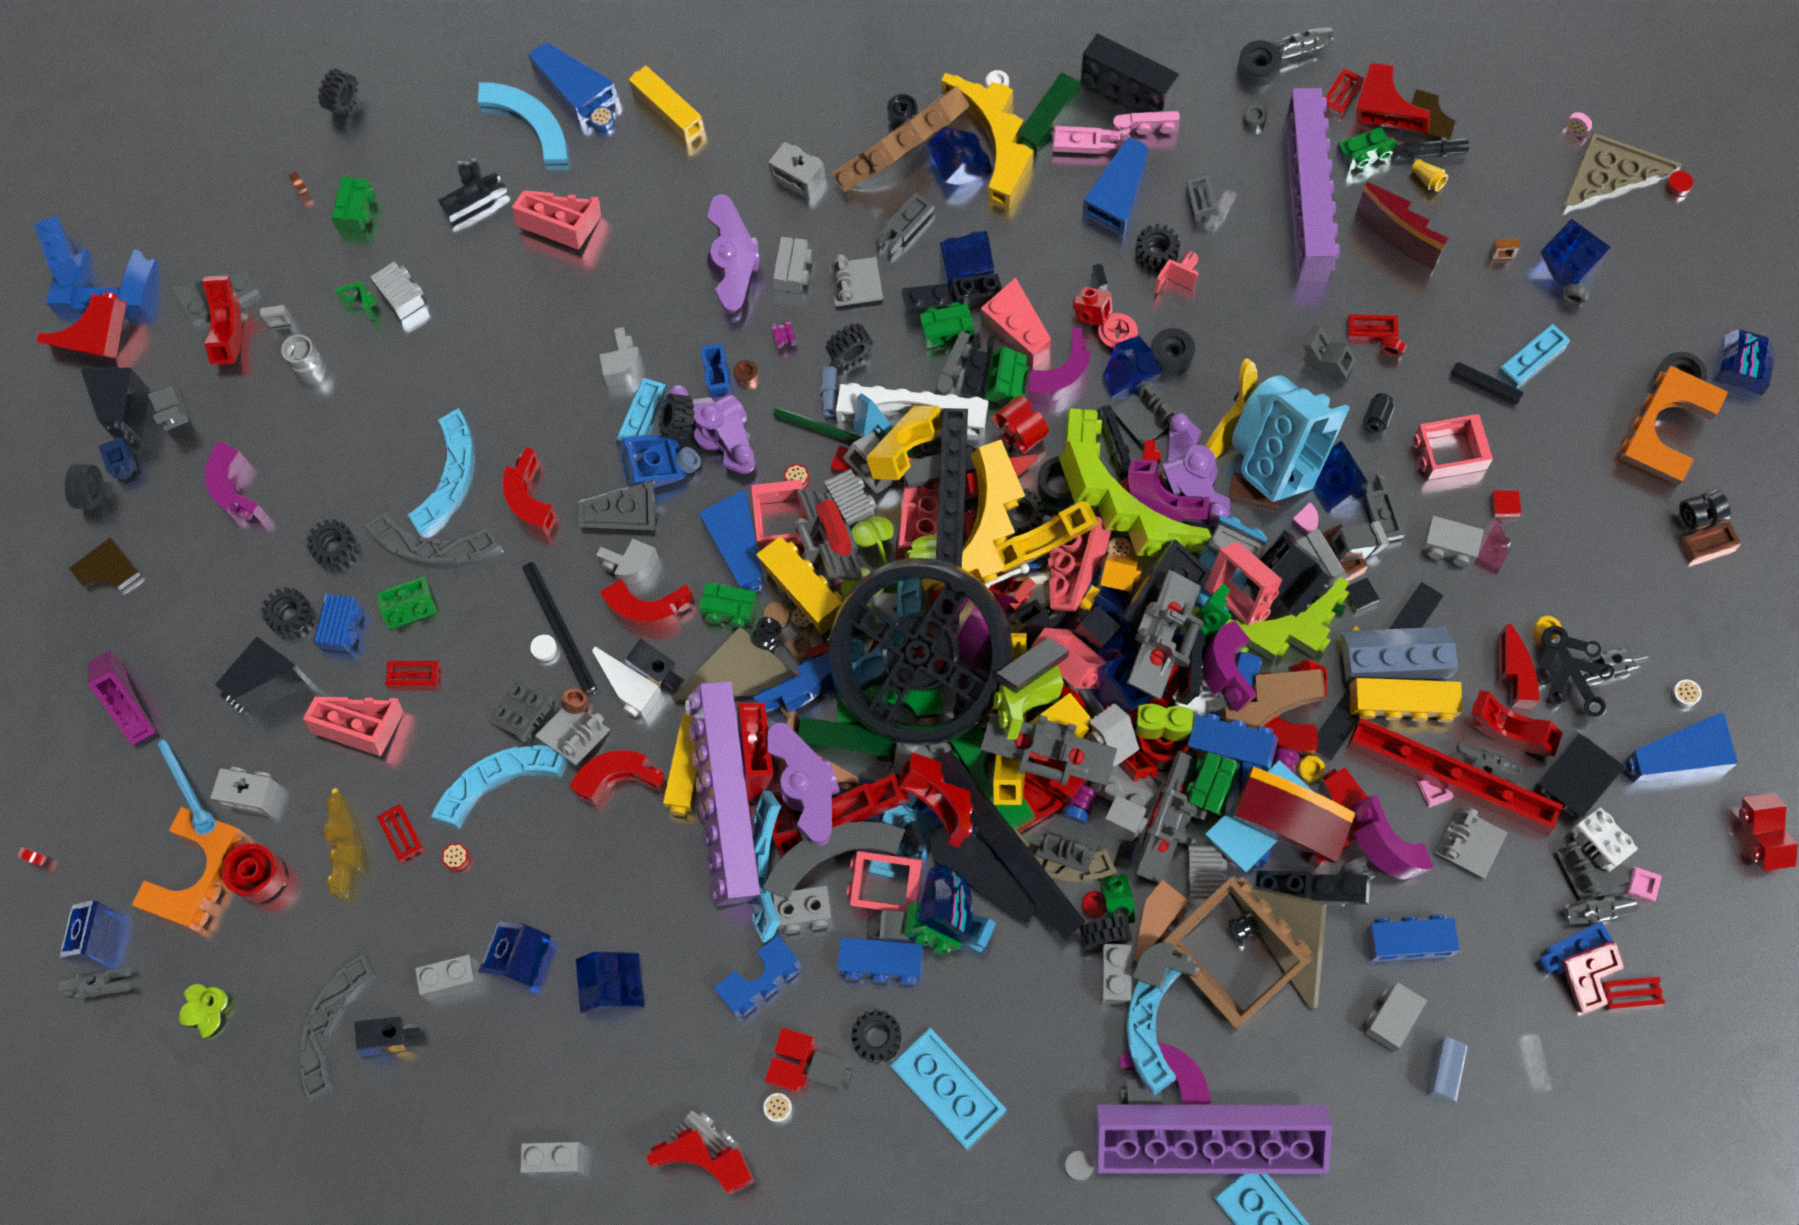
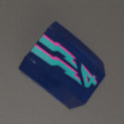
M1741 329L1725 335L1713 381L1722 384L1726 383L1763 395L1770 387L1774 368L1775 353L1769 337Z
M947 865L930 868L927 873L917 921L960 943L969 942L973 905L967 879Z

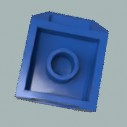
M661 435L623 438L619 446V462L626 487L654 479L655 488L684 479L687 472L680 469L675 459L677 452L681 450L678 442L675 439L664 438Z

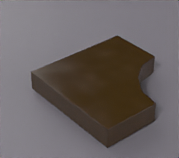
M1416 89L1411 104L1418 108L1430 110L1428 133L1404 129L1402 132L1433 141H1439L1440 138L1450 140L1456 121L1447 117L1441 111L1438 103L1439 95Z
M111 537L69 568L85 589L95 584L107 583L114 585L121 591L141 576Z

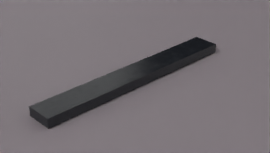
M943 408L936 559L962 568L968 409Z
M1421 582L1389 629L1422 628L1444 595ZM1349 688L1318 731V751L1331 760L1360 720L1359 715H1350Z
M952 750L946 752L938 760L941 762V774L944 775L943 782L970 791V803L973 804L970 820L1065 940L1085 924L1086 921Z

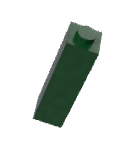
M1061 72L1017 133V144L1026 145L1029 149L1033 150V156L1037 157L1054 134V127L1061 124L1080 97L1081 82Z
M801 717L798 736L814 752L876 762H892V757L895 756L898 742L884 738L864 726Z

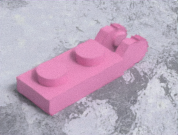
M1179 112L1122 114V116L1119 115L1113 119L1112 131L1118 132L1122 137H1127L1130 133L1135 132L1141 135L1150 132L1172 133L1173 131H1178Z
M1055 126L1053 151L1115 155L1119 151V146L1110 142L1115 143L1119 141L1120 134L1116 131L1101 130V128Z

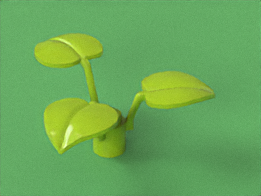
M871 516L860 520L851 531L856 545L868 547L877 543L883 566L888 564L881 541L893 537L894 528L892 523L881 516ZM926 535L916 539L912 543L913 550L907 551L905 559H936L937 535ZM860 568L863 577L871 573L867 568ZM843 579L841 586L843 599L859 581ZM898 582L882 590H884V593H898Z

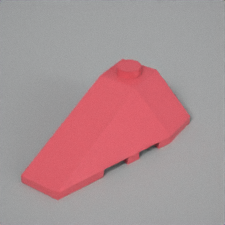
M908 458L909 461L917 460L913 458ZM904 482L894 560L905 559L907 551L913 550L912 543L916 539L926 535H937L938 482L907 489Z
M1096 517L1099 523L1098 527L1050 551L1048 566L1051 568L1049 589L1050 608L1052 610L1076 612L1105 555L1111 534L1110 530L1105 529L1100 517Z

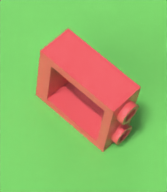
M1479 414L1420 424L1413 436L1414 446L1416 449H1419L1421 455V470L1426 472L1428 480L1487 470L1493 460ZM1465 432L1473 459L1436 465L1428 439Z
M802 479L751 485L759 551L780 536L787 543L791 541L797 549L802 548L803 544L798 533L764 537L761 504L798 500L799 517L806 519L797 495L798 489L803 490Z
M1235 542L1220 549L1205 588L1211 594L1222 583L1230 588V592L1225 597L1228 601L1226 607L1249 626L1258 621L1262 622L1269 616L1270 606L1279 594L1278 588L1282 579L1242 544ZM1236 568L1261 588L1255 602L1231 582Z
M1044 628L1030 648L1031 650L1049 637L1068 649V658L1059 663L1058 667L1061 676L1074 688H1102L1109 681V674L1113 670L1111 665L1070 630Z
M866 850L857 851V856L852 855L850 871L854 872L853 883L849 882L847 888V898L851 899L850 906L907 912L908 903L918 902L924 859ZM865 859L910 866L905 905L860 898Z

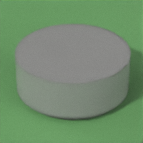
M1075 1151L1067 1157L1065 1170L1067 1175L1073 1180L1083 1181L1093 1172V1160L1086 1152Z

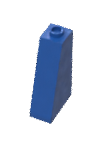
M548 42L536 47L528 54L532 68L580 122L589 117L595 108L605 106L617 98L614 83L610 79Z
M1128 137L1085 197L1083 213L1124 234L1146 166L1149 147L1139 140Z
M742 490L700 511L699 515L702 524L738 588L757 592L765 584L762 566L756 555L759 551L749 503L745 491Z
M1724 712L1715 714L1634 750L1627 757L1626 768L1629 775H1632L1634 783L1731 770L1738 764Z

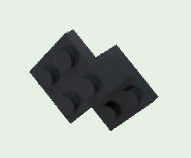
M1286 530L1282 532L1260 558L1261 562L1282 579L1278 588L1279 594L1277 598L1284 603L1288 612L1295 617L1305 612L1310 607L1312 599L1317 593L1323 592L1329 585L1331 576L1322 562L1300 546L1293 535Z

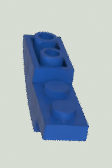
M828 650L825 654L817 658H808L801 665L797 666L800 676L787 678L782 684L774 688L761 690L758 695L753 697L755 703H765L766 713L783 705L786 706L788 713L816 698L833 683L828 661Z

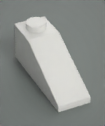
M594 647L592 652L624 706L622 709L633 717L639 715L645 719L662 695L659 686L602 650Z

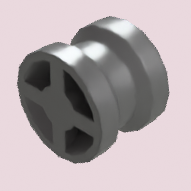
M1365 856L1354 859L1341 867L1343 874L1368 875L1370 880L1375 877L1373 872L1368 870L1366 866L1367 860Z

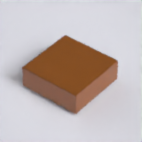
M1520 238L1495 239L1489 251L1490 259H1514L1521 246Z

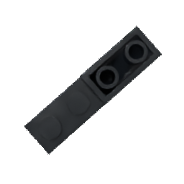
M997 273L952 278L948 284L903 288L902 297L907 314L922 313L929 308L939 310L947 308L952 303H967L970 309L989 302L1002 290Z
M1035 599L1013 613L1007 620L1011 633H1027L1028 650L1032 647L1030 639L1040 635L1044 628H1052L1064 622L1066 619L1074 616L1075 612L1052 610L1050 608V600L1041 605ZM990 639L980 657V661L987 672L990 671L992 658Z
M1257 871V887L1325 903L1327 906L1344 907L1345 904L1369 905L1370 877L1368 875L1313 874L1310 871Z

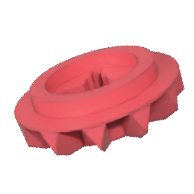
M1122 313L1110 314L1105 325H1099V339L1104 342L1106 347H1113L1114 350L1118 348L1126 349L1130 344H1134L1138 328L1135 321L1128 315ZM1120 325L1121 334L1117 339L1114 332L1117 326Z

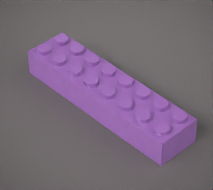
M1293 88L1286 113L1299 281H1328L1331 271L1335 270V259L1339 258L1340 252L1339 244H1335L1338 226L1337 222H1333L1336 203L1331 201V195L1334 192V181L1329 178V174L1332 172V160L1328 159L1327 155L1330 152V139H1326L1328 118H1324V112H1326L1327 100L1322 98V88Z
M732 682L700 684L686 699L685 707L687 715L691 716L692 725L689 726V737L691 741H694L695 751L692 753V761L694 767H697L698 770L695 784L697 793L701 794L702 801L699 804V815L701 819H704L705 824L702 839L704 846L708 848L709 855L706 857V869L708 873L711 872L712 883L709 885V893L711 899H714L715 906L747 903L760 895Z
M1097 1105L1096 1156L1098 1173L1329 1174L1332 1123L1326 1105Z

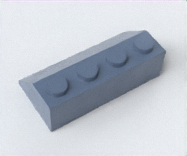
M1446 627L1341 631L1340 633L1346 683H1351L1356 678L1398 680L1452 678L1459 668L1455 642Z

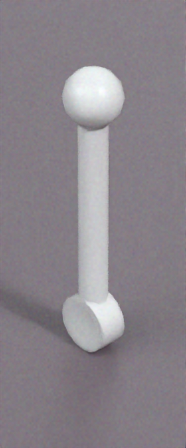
M1022 564L1018 569L1003 574L997 580L984 585L989 588L990 585L1019 573H1028L1029 565Z

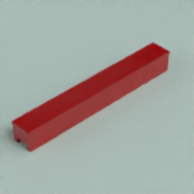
M1361 718L1358 725L1356 724L1346 747L1351 751L1420 781L1430 782L1429 784L1434 787L1449 790L1454 796L1546 836H1549L1550 832L1554 830L1555 822L1563 807L1562 804Z

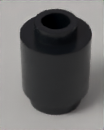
M1378 393L1370 400L1363 419V423L1370 431L1380 432L1387 429L1395 408L1394 399L1387 394Z

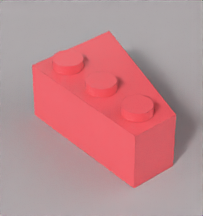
M523 190L512 206L517 227L578 250L601 217L598 197H591L590 200L577 199L576 195H568V198L555 197L554 193Z
M1014 278L981 308V323L1010 349L1015 350L1014 352L1026 355V363L1034 368L1050 353L1051 338L1017 279Z
M314 697L303 720L312 734L381 756L404 711L398 698H389V700H374L373 698L349 700L348 697Z

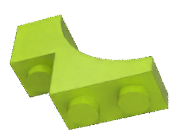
M1058 665L1018 693L1013 692L1002 684L1000 685L999 691L994 694L993 702L995 709H998L999 725L1004 729L1006 739L1018 738L1024 720L1023 714L1027 710L1038 705L1058 702L1064 684Z

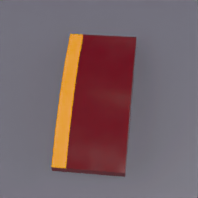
M1367 181L1357 208L1360 216L1392 246L1411 259L1434 270L1448 237L1428 229L1427 226L1430 220L1410 211L1411 201Z
M1251 767L1233 817L1275 840H1284L1304 852L1311 851L1331 863H1338L1355 813L1305 787L1259 768Z

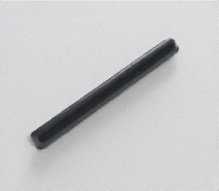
M534 562L525 564L522 569L582 690L586 694L595 691L596 685Z

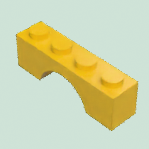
M913 406L866 458L873 479L899 480L911 467L907 451L918 444L935 440L942 432L943 417L940 406Z
M1080 501L1058 513L1055 518L1042 526L996 546L995 548L1004 567L1002 572L1008 573L1018 569L1020 565L1027 564L1098 527L1099 523L1089 503Z

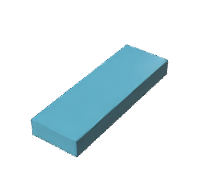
M1552 323L1500 367L1499 372L1517 388L1568 345L1570 339Z
M642 378L615 440L617 445L621 444L623 438L647 435L666 391L665 384Z

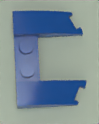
M82 249L80 254L76 255L83 278H85L90 254L88 249ZM133 250L120 288L83 287L84 279L60 288L55 277H53L46 304L53 312L85 313L92 294L102 296L104 291L118 294L117 299L127 302L125 314L147 315L158 262L154 258L148 261L142 257L143 254L140 251Z

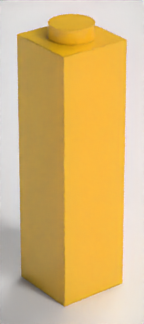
M645 65L642 69L634 72L629 78L632 93L686 143L704 130L701 115L649 67Z
M684 712L663 802L669 813L677 816H685V813L693 814L697 796L695 781L696 777H698L697 767H694L692 761V753L695 751L694 741H691L689 737V726L692 725L691 716Z

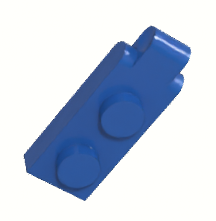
M1601 921L1545 949L1547 955L1538 960L1547 974L1555 970L1562 974L1565 972L1562 959L1613 941Z

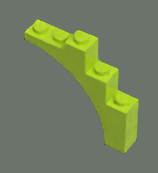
M1069 441L1060 455L1059 459L1074 503L1077 504L1080 501H1085L1090 506H1097L1106 530L1127 531L1137 556L1159 557L1170 540L1176 539L1189 552L1199 553L1211 538L1207 528L1190 526L1172 520L1155 512L1134 498L1109 474L1100 461L1092 443Z
M1339 577L1326 594L1297 617L1289 615L1276 620L1258 621L1249 626L1243 621L1235 620L1251 640L1246 646L1272 662L1277 655L1281 658L1290 646L1289 643L1312 657H1315L1318 651L1323 653L1331 641L1327 638L1330 629L1325 626H1328L1336 613L1332 610L1336 604L1342 605L1347 598L1349 592L1346 591L1349 582ZM1194 606L1192 615L1195 616L1200 608ZM1181 625L1180 634L1185 637L1187 632L1185 630L1186 626ZM1245 646L1241 652L1247 653L1249 648Z

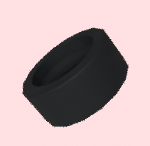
M1679 351L1669 354L1662 360L1654 374L1655 382L1661 371L1665 373L1670 366H1681L1692 373L1693 376L1707 381L1705 364L1697 356L1689 352Z
M1056 456L1047 460L1041 466L1038 474V490L1044 500L1059 506H1069L1074 504L1071 491L1068 493H1058L1051 490L1047 485V478L1051 472L1063 470L1059 459L1060 456Z

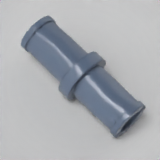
M825 366L821 369L822 386L819 389V393L822 397V415L826 417L837 415L836 408L839 388L836 386L837 369L833 366Z

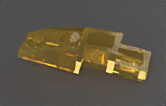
M332 789L331 797L327 800L328 823H325L323 828L325 841L335 847L331 851L330 859L333 869L332 875H329L327 880V888L330 891L329 894L336 899L348 900L351 873L362 874V842L358 823L351 805L338 789Z

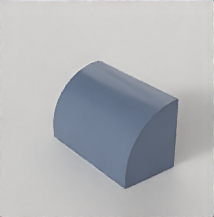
M1446 1036L1438 1041L1427 1096L1453 1104L1457 1102L1467 1046L1464 1043Z

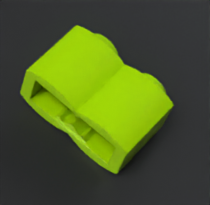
M1156 704L1141 705L1137 711L1135 734L1145 739L1164 737L1171 741L1187 740L1192 731L1193 711L1182 706H1172L1165 709Z

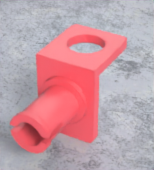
M1187 251L1180 263L1169 259L1156 280L1154 293H1158L1166 279L1193 290L1198 272L1192 269L1199 261L1198 256L1194 253L1191 259H1188L1192 252Z

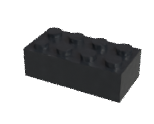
M1097 33L1083 52L1080 82L1089 88L1103 92L1109 98H1115L1123 102L1129 108H1135L1143 113L1168 112L1176 100L1180 74Z

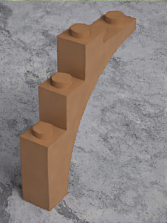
M956 86L831 173L845 193L924 142L934 132L952 122L970 105L959 87Z
M1320 669L1255 675L1256 683H1254L1252 688L1257 693V696L1254 698L1257 699V702H1250L1239 712H1236L1230 704H1225L1226 712H1222L1221 718L1223 722L1230 723L1231 719L1247 723V728L1256 730L1257 726H1264L1285 711L1303 704L1325 700L1323 673ZM1192 749V755L1197 757V760L1201 756H1206V753ZM1225 805V808H1224V810H1223L1222 815H1225V814H1226V805Z

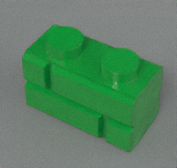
M342 177L340 179L331 215V220L338 230L363 232L365 224L370 222L371 213L369 207L370 203H374L376 193L369 180L365 178L354 179L352 177Z
M952 303L947 308L939 310L929 308L919 314L926 348L956 342L962 331L970 334L969 339L974 338V325L967 303Z
M1001 347L992 353L985 399L998 402L997 404L1002 406L1008 404L1018 395L1024 397L1025 389L1022 387L1024 378L1028 373V367L1026 366L1027 356L1014 352L1015 350L1008 347Z
M706 582L699 606L701 617L713 624H718L719 621L729 622V625L735 628H744V625L752 626L758 603L757 592Z
M1207 752L1205 757L1201 756L1196 766V771L1199 772L1196 782L1191 781L1186 792V796L1189 797L1188 803L1222 816L1241 765L1210 752Z

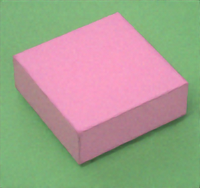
M1425 780L1417 782L1428 807L1454 797L1453 793L1449 790L1434 787L1429 784L1430 782Z
M1634 867L1631 871L1626 893L1654 903L1662 876Z

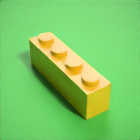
M780 536L756 554L762 568L823 634L831 628L836 612L844 599L837 591L833 593L829 589L830 585L823 575L817 576L813 572L815 569L809 560L801 559L798 555L799 550L791 541L787 543Z
M1356 678L1349 684L1350 715H1359L1360 719H1374L1376 716H1385L1386 720H1400L1402 717H1411L1412 721H1426L1428 718H1437L1438 722H1452L1463 713L1461 682Z

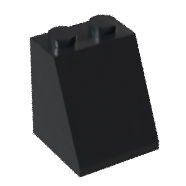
M131 367L82 368L81 373L98 422L114 439L123 437L129 445L132 442H142L149 388Z
M256 636L215 686L222 691L219 696L235 710L241 713L244 709L253 715L308 686L311 680L293 662Z
M1578 732L1538 781V784L1542 786L1539 791L1550 800L1556 797L1563 802L1562 809L1574 818L1577 814L1583 818L1625 766L1581 732Z

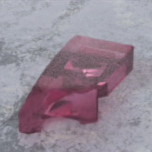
M1499 519L1493 525L1474 562L1496 575L1509 553L1508 548L1512 543L1510 538L1505 536L1501 528L1503 524Z

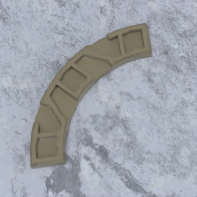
M1015 831L1036 857L1039 846L1026 840L1018 831ZM1106 848L1096 851L1087 873L1036 857L1054 881L1070 883L1092 882L1117 875V871Z

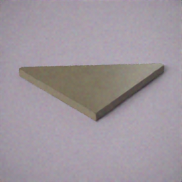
M1593 132L1562 210L1565 211L1679 171L1682 163Z
M739 627L672 697V700L675 703H681V701H686L688 696L700 684L732 682L734 699L753 698L761 690L774 688L782 684L785 679L790 677L796 678L798 675L771 652L758 648L753 643L752 636Z
M1252 885L1253 890L1251 891L1258 899H1265L1273 909L1271 913L1278 920L1281 918L1292 929L1291 935L1297 941L1302 940L1311 949L1310 955L1314 959L1293 977L1291 981L1308 1006L1314 1009L1318 1006L1327 904ZM1234 889L1232 894L1244 911L1247 910L1254 917L1260 927L1261 937L1286 972L1299 959Z

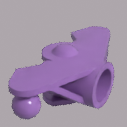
M719 194L712 199L707 215V220L718 228V238L714 240L711 250L707 255V265L714 275L723 279L715 288L722 309L727 313H735L744 302L751 272L759 270V250L756 238L750 237L732 200L727 195Z
M679 385L672 387L669 392L689 396L686 388ZM730 393L717 397L693 399L695 415L692 419H694L693 425L696 427L694 432L696 443L708 450L719 448L724 453V467L741 474L752 472L755 468L754 452L749 446L743 423L747 420L746 412L738 399Z
M1176 413L1170 420L1168 461L1161 463L1173 494L1210 498L1208 517L1205 520L1213 527H1217L1221 515L1225 517L1230 516V498L1216 493L1213 489L1212 484L1216 480L1218 473L1215 456L1211 449L1206 446L1196 445L1201 431L1189 420L1188 416L1183 413Z
M775 723L768 731V754L782 759L786 767L780 780L783 801L790 809L803 811L797 826L809 837L814 845L824 846L830 840L832 833V795L840 792L834 771L829 760L826 757L821 759L787 724Z

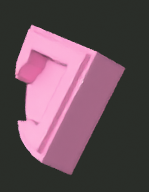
M1310 502L1292 520V523L1306 535L1316 530L1318 526V513Z

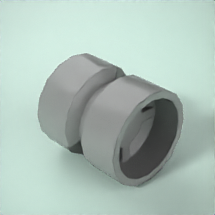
M302 334L293 335L284 341L281 348L282 356L298 377L310 378L320 372L323 366L322 357L307 336Z

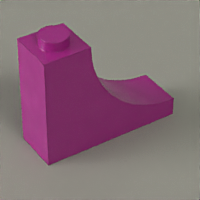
M110 650L88 662V685L130 744L134 745L155 733V727L138 702L129 683L126 669L115 653Z

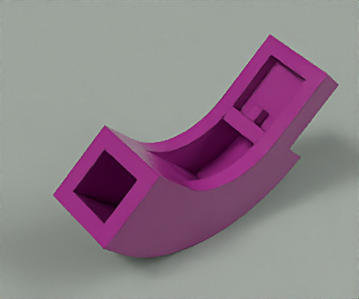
M1072 328L1070 357L1064 365L1054 370H1030L1029 401L1031 403L1045 404L1062 400L1070 396L1081 386L1089 370L1091 350H1086V338L1082 337V328Z
M218 441L210 453L205 467V484L210 496L232 519L235 520L240 515L247 520L254 518L261 522L266 515L265 511L259 504L237 494L235 490L236 479L247 463V460L239 450Z
M1131 460L1128 471V483L1130 493L1134 498L1155 512L1181 523L1183 519H1207L1210 507L1209 497L1178 496L1172 494L1159 482L1157 460Z
M976 606L971 611L957 636L960 652L959 661L974 671L990 639L987 625ZM1002 607L1006 615L1008 609ZM947 662L944 666L942 672L943 674H945L948 670ZM961 674L959 682L966 684L970 677L967 674Z
M1233 620L1225 624L1203 649L1202 659L1204 660L1202 674L1213 695L1221 692L1234 710L1239 712L1257 696V693L1242 676L1235 664L1234 656L1241 652L1251 640L1238 623Z
M1377 795L1369 796L1351 806L1359 826V830L1354 832L1356 839L1368 858L1383 872L1395 878L1410 879L1434 868L1424 843L1409 844L1401 840L1394 833L1386 819Z
M1158 1043L1166 1063L1176 1075L1173 1082L1178 1091L1179 1105H1211L1207 1081L1194 1060L1173 1046ZM1130 1050L1124 1051V1056H1119V1071L1136 1070Z

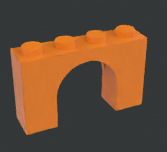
M1670 366L1665 373L1661 371L1657 376L1654 385L1658 387L1654 395L1649 393L1642 406L1646 408L1643 416L1638 415L1631 427L1635 432L1631 439L1626 438L1622 444L1620 451L1623 452L1620 461L1677 487L1683 482L1694 459L1667 447L1660 441L1655 431L1657 414L1666 408L1681 407L1712 420L1718 414L1728 391Z
M181 807L169 832L178 838L200 845L204 849L207 859L205 872L195 885L181 891L168 890L144 880L132 906L143 912L199 932L200 928L208 920L212 903L220 896L223 883L222 871L225 865L224 860L233 848L245 843L246 834L234 826L215 820L216 827L213 831L205 835H199L191 824L193 816L191 810Z

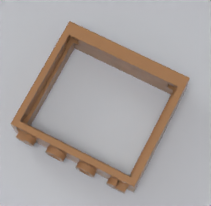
M1237 875L1230 877L1162 942L1175 944L1177 947L1175 957L1182 953L1195 958L1194 963L1200 967L1197 978L1189 977L1236 1029L1245 1023L1314 959L1310 955L1312 951L1302 940L1297 941L1290 933L1292 931L1290 926L1283 919L1280 918L1278 920L1271 913L1273 909L1269 903L1263 898L1258 899L1251 891L1253 890L1252 885L1244 877L1239 878ZM1234 889L1299 959L1245 1010L1238 1005L1181 941L1194 926Z

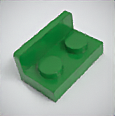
M1382 127L1339 142L1337 149L1348 169L1352 170L1357 167L1363 168L1376 160L1389 158L1393 154L1396 141L1394 138L1388 139Z
M425 576L376 593L379 611L388 629H393L437 613L436 606L431 597L429 583Z
M1223 583L1195 614V617L1204 622L1202 629L1199 630L1205 634L1206 644L1231 618V614L1224 609L1228 603L1225 597L1231 589Z
M918 902L908 903L904 935L914 939L916 944L927 945L933 948V951L939 954H948L951 950L960 949L961 943L951 939V918Z

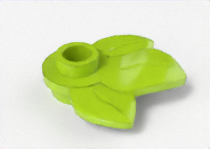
M194 984L184 991V996L188 1002L180 1010L179 1023L184 1026L198 1025L202 1038H207L219 1027L221 1022L220 1012L227 1006L228 997L219 987L207 988L202 984Z

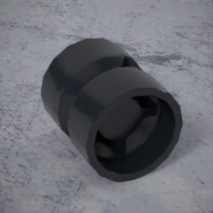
M898 94L889 100L887 116L890 133L918 113L917 102L912 96Z
M1718 489L1703 493L1700 497L1694 496L1682 500L1679 505L1681 520L1691 532L1707 528L1710 524L1716 525L1727 521L1731 514L1726 496Z

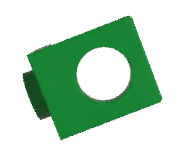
M363 281L335 288V293L341 303L362 298L364 309L370 320L376 319L373 306L376 305L372 291L368 292ZM346 291H356L353 295H344Z
M1123 874L1100 879L1106 901L1107 917L1112 918L1116 908L1126 907L1128 913L1125 916L1128 919V923L1135 922L1133 894L1127 875Z

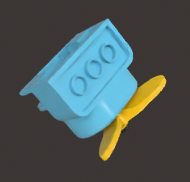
M1246 358L1239 372L1238 392L1234 396L1236 403L1222 418L1205 446L1211 449L1215 458H1217L1233 444L1235 449L1245 456L1241 465V471L1245 479L1272 502L1313 489L1350 407L1343 405L1330 409L1328 407L1330 398L1327 395L1319 394L1314 396L1307 389L1297 387L1288 378L1281 375L1270 377L1258 386L1256 366L1253 361Z

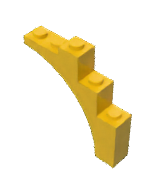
M945 73L941 80L942 94L958 86L970 105L967 109L983 124L991 138L996 163L988 186V200L1010 208L1033 164V150L1029 149L1026 145L1017 144V133L1023 126V119L1014 114H1007L1013 104V89L995 82H991L987 89L981 84L971 83L957 75Z
M1002 440L981 446L971 454L977 473L979 501L973 531L963 548L962 568L980 581H983L984 584L997 580V574L1004 570L995 547L1007 541V538L1015 533L1006 511L1019 506L1018 501L1025 497ZM925 578L920 581L924 591L931 588L934 591L942 590L946 584L941 581Z
M1011 633L1013 661L1027 652V633ZM1027 711L1023 714V722H1026ZM996 754L993 779L994 805H1022L1025 772L1024 774L1018 773L1019 760Z

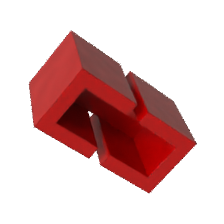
M782 1027L774 1052L777 1056L799 1062L800 1065L772 1057L764 1082L769 1086L799 1095L800 1089H805L808 1083L807 1065L809 1061L812 1062L815 1051H818L814 1037Z

